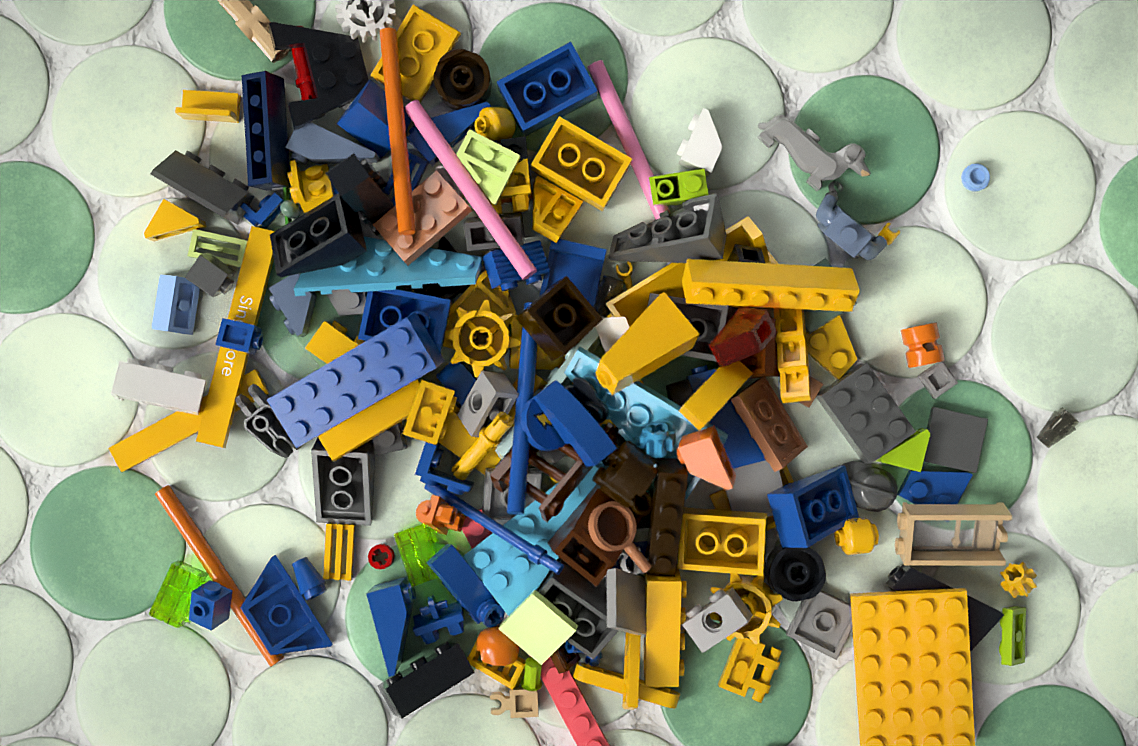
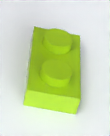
M1012 606L1002 608V613L1004 614L1000 619L1002 641L999 645L1001 664L1014 666L1025 663L1026 607Z

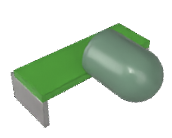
M287 187L272 188L277 193L283 192L284 202L281 204L280 209L285 216V224L287 225L292 222V219L299 217L301 207L290 200V189Z

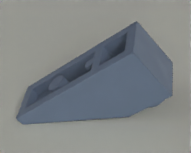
M311 122L298 130H294L286 146L293 153L291 158L307 165L308 161L315 164H339L353 153L360 160L366 158L369 163H378L379 156L375 152Z

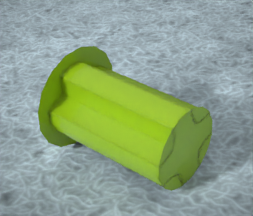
M532 657L526 659L521 686L528 691H537L541 689L543 684L540 680L542 665Z

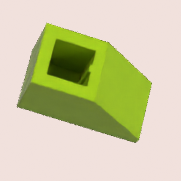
M705 169L649 177L653 206L683 205L682 203L689 199L709 195Z

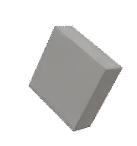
M943 361L935 363L917 376L933 399H936L958 383Z

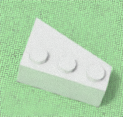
M128 358L127 362L119 361L111 395L116 400L124 401V399L139 402L142 405L148 406L150 404L168 410L199 415L206 386V380L201 379V374L191 371H185L184 375L172 373V367L156 364V368L144 366V361Z

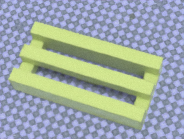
M193 229L187 256L198 258L202 253L196 252L197 247L238 256L237 261L221 257L216 258L226 265L241 268L247 240ZM199 237L241 246L240 250L198 242Z

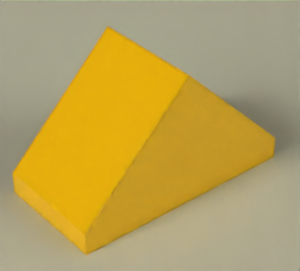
M163 199L147 226L144 236L148 240L158 241L207 226L206 222Z

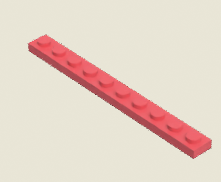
M465 517L462 531L471 548H474L492 532L471 518ZM549 657L542 664L541 679L577 746H610L570 670L559 674L551 657Z

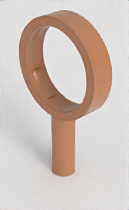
M616 501L598 505L592 511L588 522L589 534L593 542L605 551L624 549L643 573L652 567L632 542L637 528L632 511ZM607 507L615 508L621 512L627 523L626 537L621 544L616 546L605 542L598 530L599 515Z

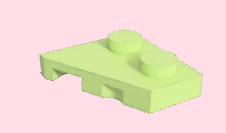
M470 129L457 153L460 161L491 203L497 205L521 156Z

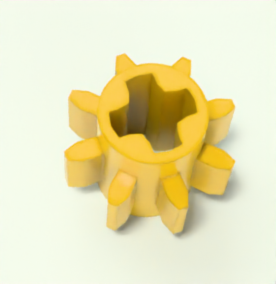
M1021 562L1019 565L1009 563L1004 572H1000L1005 579L1000 585L1005 591H1009L1013 598H1016L1017 595L1028 597L1032 589L1037 588V585L1032 580L1037 575L1032 568L1028 569L1024 562Z

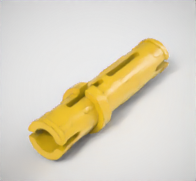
M499 412L491 424L479 432L477 440L452 467L451 471L454 472L453 475L456 478L465 480L487 453L501 443L502 436L514 424L509 414Z

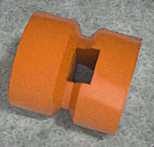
M937 322L901 330L903 345L909 347V350L905 353L908 368L945 361L942 345L937 344V340L940 338Z

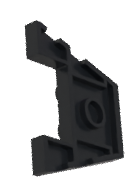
M276 22L269 23L268 28L274 51L304 48L316 96L315 99L289 102L288 108L294 130L304 127L305 124L313 120L322 118L326 113L338 107L341 108L353 102L369 81L358 37L353 40L350 35Z

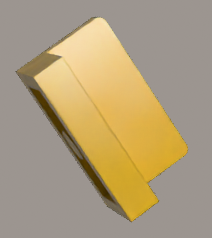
M183 90L182 107H176L175 113L185 120L239 123L241 95L238 93Z

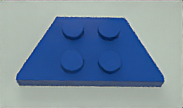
M276 555L272 556L240 607L270 655L332 646V642Z

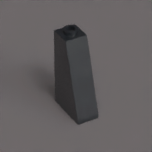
M904 564L901 567H895L889 573V580L885 583L892 591L955 589ZM967 595L971 652L1004 614Z

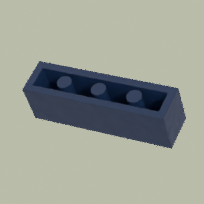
M268 71L241 75L248 186L265 191H271L272 188L279 187L290 188L291 184L287 172H290L289 150L286 148L288 132L284 78Z

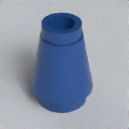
M307 557L292 564L300 594L305 596L307 601L327 591L325 580Z

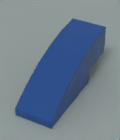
M557 380L533 397L565 444L570 443L586 467L596 466L617 449L591 414Z
M446 544L426 563L472 619L479 624L481 621L476 616L478 607L487 599H495L454 546Z

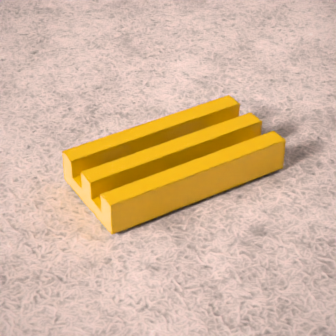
M326 524L323 579H343L346 581L353 579L355 525ZM333 529H337L335 573H331ZM343 530H348L346 573H341Z

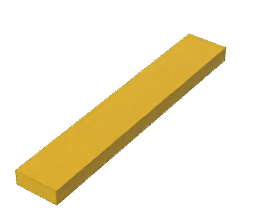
M257 369L244 375L239 395L247 396L254 403L255 401L248 392V388L252 384H257L266 395L270 394ZM208 395L202 398L199 415L176 411L109 447L108 449L120 471L125 472L198 433ZM236 405L235 412L241 410L238 405Z

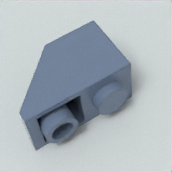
M300 274L288 276L271 286L269 290L272 296L269 298L276 310H282L287 318L284 320V324L292 335L296 333L297 336L304 337L309 331L317 296L314 291L306 292V296H295L294 287Z

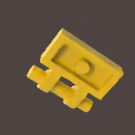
M749 637L745 639L736 638L718 686L743 697L746 696L748 688L751 687L755 689L752 699L762 703L765 693L768 694L771 685L769 683L774 670H778L781 663L778 660L782 650L771 647L769 655L765 656L762 655L765 647L764 643L760 642V644L755 645ZM761 664L764 668L760 678L755 679L753 675L757 665Z

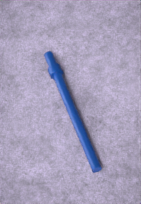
M425 484V490L435 496H440L450 506L455 507L467 517L527 554L528 559L535 564H542L556 574L562 572L564 564L548 555L547 550L538 544L532 545L440 485L432 486Z

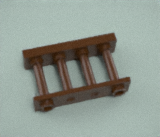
M609 422L603 430L613 444H615L616 433L614 424ZM570 443L558 448L559 451L576 461L567 474L538 456L537 452L539 449L530 444L528 466L533 465L559 482L548 495L527 481L526 494L541 504L539 510L542 519L547 523L552 516H557L561 512L566 499L593 467H586ZM512 449L490 474L494 488L502 493L509 487Z

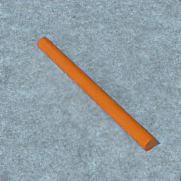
M383 28L380 30L398 234L411 235L416 233L397 32L394 28Z
M167 485L157 491L155 496L212 581L232 590L230 608L269 666L271 667L284 658L283 654L270 655L240 609L245 601V597L171 487Z

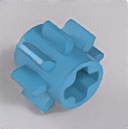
M652 422L647 425V428H642L640 448H647V454L651 457H664L668 454V451H673L675 431L668 432V425L663 422Z

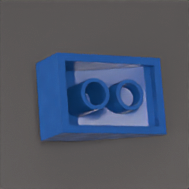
M398 289L368 291L358 339L367 341L416 312L441 353L452 300Z
M840 465L786 484L767 494L782 548H808L844 527L846 520L859 518L845 465Z
M407 577L374 585L366 593L389 677L394 676L402 664L413 608V599H416L413 583H408Z

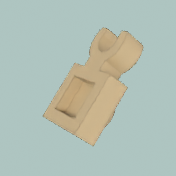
M517 687L509 690L510 696H505L501 692H493L490 695L491 700L498 699L502 704L498 708H491L492 715H501L505 710H510L511 718L539 717L538 690L528 691L523 687Z

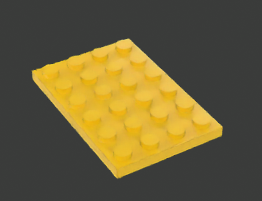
M966 589L850 593L860 746H975Z

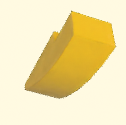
M732 354L678 411L700 431L753 373Z

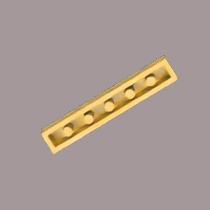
M687 259L682 277L685 300L689 304L852 312L860 292L853 269L841 267Z

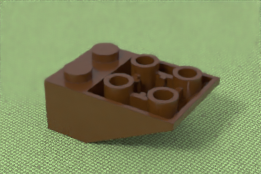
M596 486L548 541L550 548L556 555L595 586L606 576L607 569H611L624 550L605 551L593 542L589 534L588 522L592 511L600 504L615 501ZM607 507L599 515L598 530L605 542L616 546L621 544L626 537L627 523L621 512L615 508ZM635 518L636 527L639 524L641 518Z

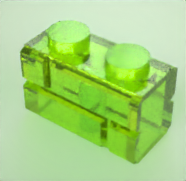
M423 523L396 531L393 535L411 587L439 578L426 563L438 552L435 542L439 541L437 532Z
M178 560L171 563L150 609L149 616L164 621L175 628L182 627L186 622L191 623L189 620L191 593L206 583L205 580L208 573L192 567L183 561Z

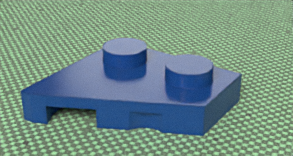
M909 470L897 495L913 504H958L973 475L968 472H918Z

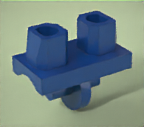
M434 595L427 598L428 606L420 608L421 614L413 616L415 636L420 635L425 644L436 642L439 639L438 629L446 626L450 635L454 636L464 632L463 607L458 601L448 604L447 600L437 602Z

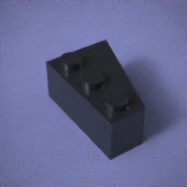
M353 153L325 174L345 202L355 213L358 211L361 213L363 222L366 225L368 224L377 236L380 233L373 224L390 211L395 204L383 188L387 183L381 174L369 164L366 158L360 160Z
M448 641L442 643L434 649V654L427 658L422 656L410 664L409 668L402 672H396L394 676L386 678L385 682L378 685L393 715L403 719L475 673L458 643L450 644Z

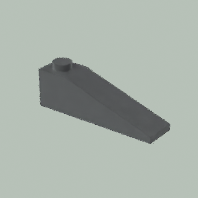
M715 193L689 199L682 203V208L672 213L666 210L659 214V219L647 225L641 222L614 235L608 258L611 261L686 263L687 259H723L727 235L718 195Z

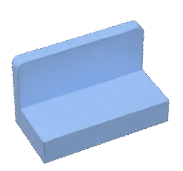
M160 275L152 329L193 335L200 288L184 277Z

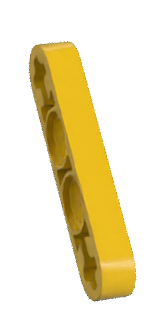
M582 662L576 663L573 674L575 679L623 694L624 674L597 666H590ZM639 679L638 699L668 708H677L680 698L679 692L667 687H645L644 680Z

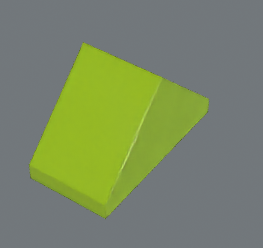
M923 428L916 430L914 434L876 461L921 472L930 432L928 429Z

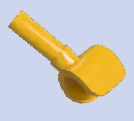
M627 261L629 268L627 273H621L618 264L616 265V274L624 281L627 290L633 287L631 279L632 265L629 261Z

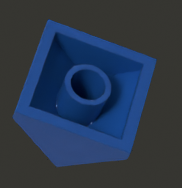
M370 79L336 124L369 150L375 152L379 158H382L390 150L385 91ZM404 110L405 126L407 130L411 122V119Z

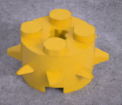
M484 300L479 311L467 312L461 307L457 308L460 320L456 323L455 329L445 332V337L453 341V347L456 351L450 362L455 364L465 361L471 364L475 377H478L487 366L496 365L502 370H506L507 365L504 356L508 353L509 348L520 346L521 341L510 336V331L507 327L514 316L510 313L499 317L492 313L489 300ZM478 332L482 334L488 333L489 338L487 340L489 342L485 346L483 344L476 345L475 340L478 339L476 337Z
M730 573V581L723 590L726 592L733 587L742 601L750 606L748 609L753 616L749 623L729 635L726 639L731 641L734 637L739 639L749 637L755 645L760 644V634L763 633L767 626L779 628L781 625L773 614L776 604L783 600L782 595L774 594L770 587L764 583V574L763 576L752 577ZM711 587L710 591L714 594L721 588ZM710 613L712 620L722 622V617L718 613Z

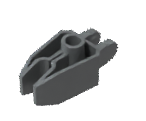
M252 384L248 388V392L258 404V409L245 395L240 394L235 399L238 407L247 416L244 420V429L268 450L287 458L294 452L291 446L296 450L301 446L297 448L294 446L267 402L269 397L257 384Z

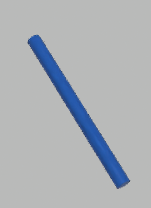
M533 302L525 303L524 310ZM523 326L517 383L519 396L516 399L507 505V513L523 515L525 512L530 443L527 440L529 438L526 432H523L521 427V413L527 401L534 397L538 344Z

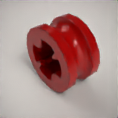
M386 544L375 545L368 553V562L375 569H385L394 562V551ZM380 549L382 553L387 552L388 558L384 559L387 561L385 564L375 560L374 555H378L376 550Z

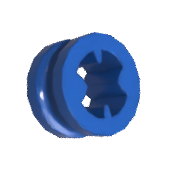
M487 599L478 607L476 616L485 626L491 628L501 623L505 611L495 600Z

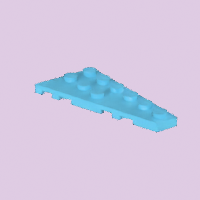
M364 237L367 252L345 265L301 273L294 287L295 296H306V292L321 291V295L332 294V290L348 289L351 293L396 290V286L411 285L412 289L422 288V284L438 283L441 287L475 285L483 261L481 256L428 248L407 266L386 240Z
M579 347L564 372L572 382L575 377H581L592 384L598 398L608 407L609 415L607 420L610 419L619 429L618 432L626 441H631L638 447H640L642 428H647V425L652 422L667 424L668 432L675 431V444H673V451H668V454L661 458L679 459L677 448L682 436L699 431L678 411L681 406L639 381L612 395L607 388H604L599 383L595 374L600 358ZM707 423L702 429L712 427L713 425ZM716 428L722 444H724L728 434ZM689 471L685 501L701 479L690 474Z
M601 461L592 467L566 499L561 512L557 516H552L548 523L542 519L539 510L541 504L535 500L525 507L523 515H515L503 526L532 545L538 544L547 550L548 555L557 560L559 556L552 551L548 541L596 486L592 478L595 472L600 467H604L605 464ZM558 483L551 487L545 493L549 495L553 491V489L558 485ZM494 533L490 534L463 556L508 616L534 590L538 589L550 571L544 565H537L529 560L527 554Z

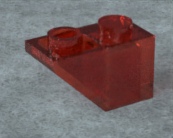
M740 307L709 344V347L719 366L725 367L763 351L777 333V330L767 310Z

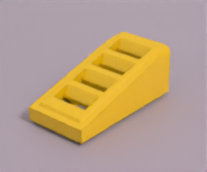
M476 640L467 658L470 665L512 690L517 688L524 677L526 660L518 656L514 663L506 665L503 671L500 672L498 671L500 666L492 665L490 667L488 663L478 661L480 651H477ZM514 665L517 669L513 677H510L508 675Z

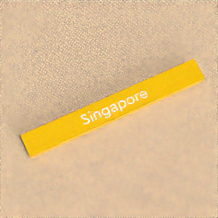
M251 226L228 319L257 326L274 261L270 234L275 231ZM220 347L196 442L226 448L237 405L235 399L239 396L249 358L248 353Z

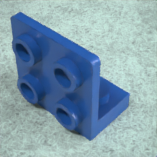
M425 442L415 475L421 477L420 481L432 486H436L437 483L447 485L448 491L463 495L464 492H470L475 482L467 479L459 480L452 474L434 469L439 466L444 450L440 449L441 444L438 442L437 445Z

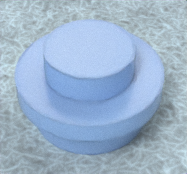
M971 164L963 170L961 181L966 189L977 192L983 190L989 184L990 174L985 166Z

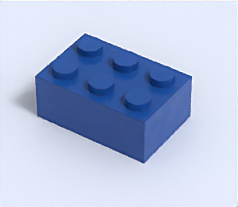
M572 42L561 46L497 81L498 89L524 137L556 121L559 116L563 117L597 99L598 93Z

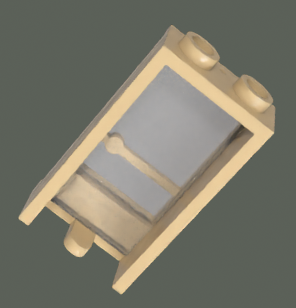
M903 502L902 513H898L897 516L900 536L895 539V552L897 555H900L904 565L1005 566L1006 560L1001 554L999 547L1000 542L1008 541V534L1002 524L1003 520H1011L1012 514L1004 503L908 504Z

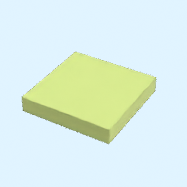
M534 590L501 623L499 630L542 665L577 630L578 625L538 591Z

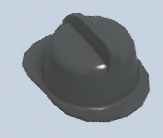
M851 461L842 464L845 465L856 507L867 511L880 512L893 504L897 497L898 488L896 480L891 473L862 462Z

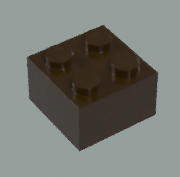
M568 276L554 283L516 317L518 322L551 361L567 354L603 320Z

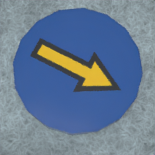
M535 399L528 400L521 413V427L523 432H526L529 443L543 451H552L563 447L565 442Z

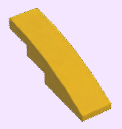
M774 308L781 400L783 403L811 400L804 309Z

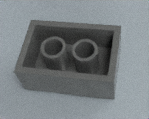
M867 363L858 364L839 380L834 381L820 391L816 396L863 463L872 464L916 432Z
M561 559L559 562L564 564L562 572L556 574L551 571L536 591L578 625L577 630L566 641L594 660L619 631L607 628V589L600 584L595 586Z

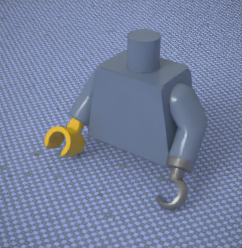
M832 181L829 184V192L826 193L816 211V219L819 221L817 226L853 258L861 256L866 260L874 259L887 245L893 243L900 234V230L896 233L892 232L888 228L891 223H887L878 233V236L875 237L837 205L839 198L834 185L838 187L839 191H843V186L838 181Z

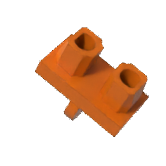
M432 495L430 500L421 502L416 508V517L419 522L430 526L439 534L447 535L449 529L458 532L462 531L465 516L457 513V509L450 506L440 496Z

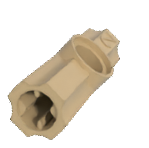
M218 0L219 4L236 21L235 24L251 42L257 44L273 64L281 61L287 55L290 49L274 51L268 28L270 20L256 5L253 6L249 0Z

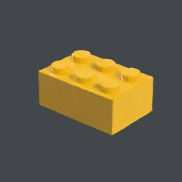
M559 116L531 163V170L603 212L630 167L632 158Z
M684 507L678 550V569L763 576L766 559L768 513Z

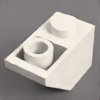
M703 108L700 116L694 114L688 127L693 132L689 141L683 139L677 155L681 156L678 164L691 170L705 169V175L709 177L722 150V144L709 111Z

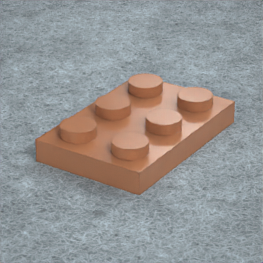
M437 170L412 191L416 233L411 235L398 234L396 205L373 224L407 266L472 212L467 203Z
M766 377L756 380L730 399L737 414L741 416L751 437L758 444L765 460L770 464L774 472L783 469L808 447Z

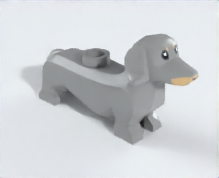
M777 115L768 123L762 122L758 124L759 129L763 131L757 138L768 148L774 143L773 139L779 144H783L795 164L802 171L811 174L806 182L815 191L820 190L823 181L836 180L848 168L854 170L862 177L870 176L871 174L864 162L866 153L857 144L850 143L838 152L829 153L818 144L820 138L812 130L807 129L803 131L784 115Z

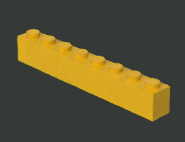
M335 320L332 324L324 321L305 349L328 364L365 341L359 340L358 336L355 340L346 334L348 329ZM455 405L453 412H448L444 423L447 424V430L443 440L438 439V443L461 458L478 437H471L457 416L460 408ZM493 447L475 469L485 475L486 468H496L501 460L495 451L496 448Z

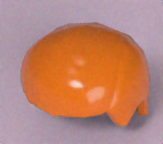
M498 625L484 629L477 637V651H480L481 660L494 666H506L514 663L519 655V646L501 632Z

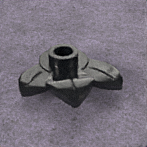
M575 377L573 385L565 386L597 423H603L608 418L609 410L607 405L598 398L595 388L587 380Z

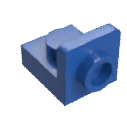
M275 192L271 196L267 195L259 203L258 207L260 209L257 212L246 203H243L240 206L246 212L243 217L255 227L260 224L268 228L281 213L280 207L284 199Z
M222 318L215 345L255 355L263 343L262 329L255 325Z

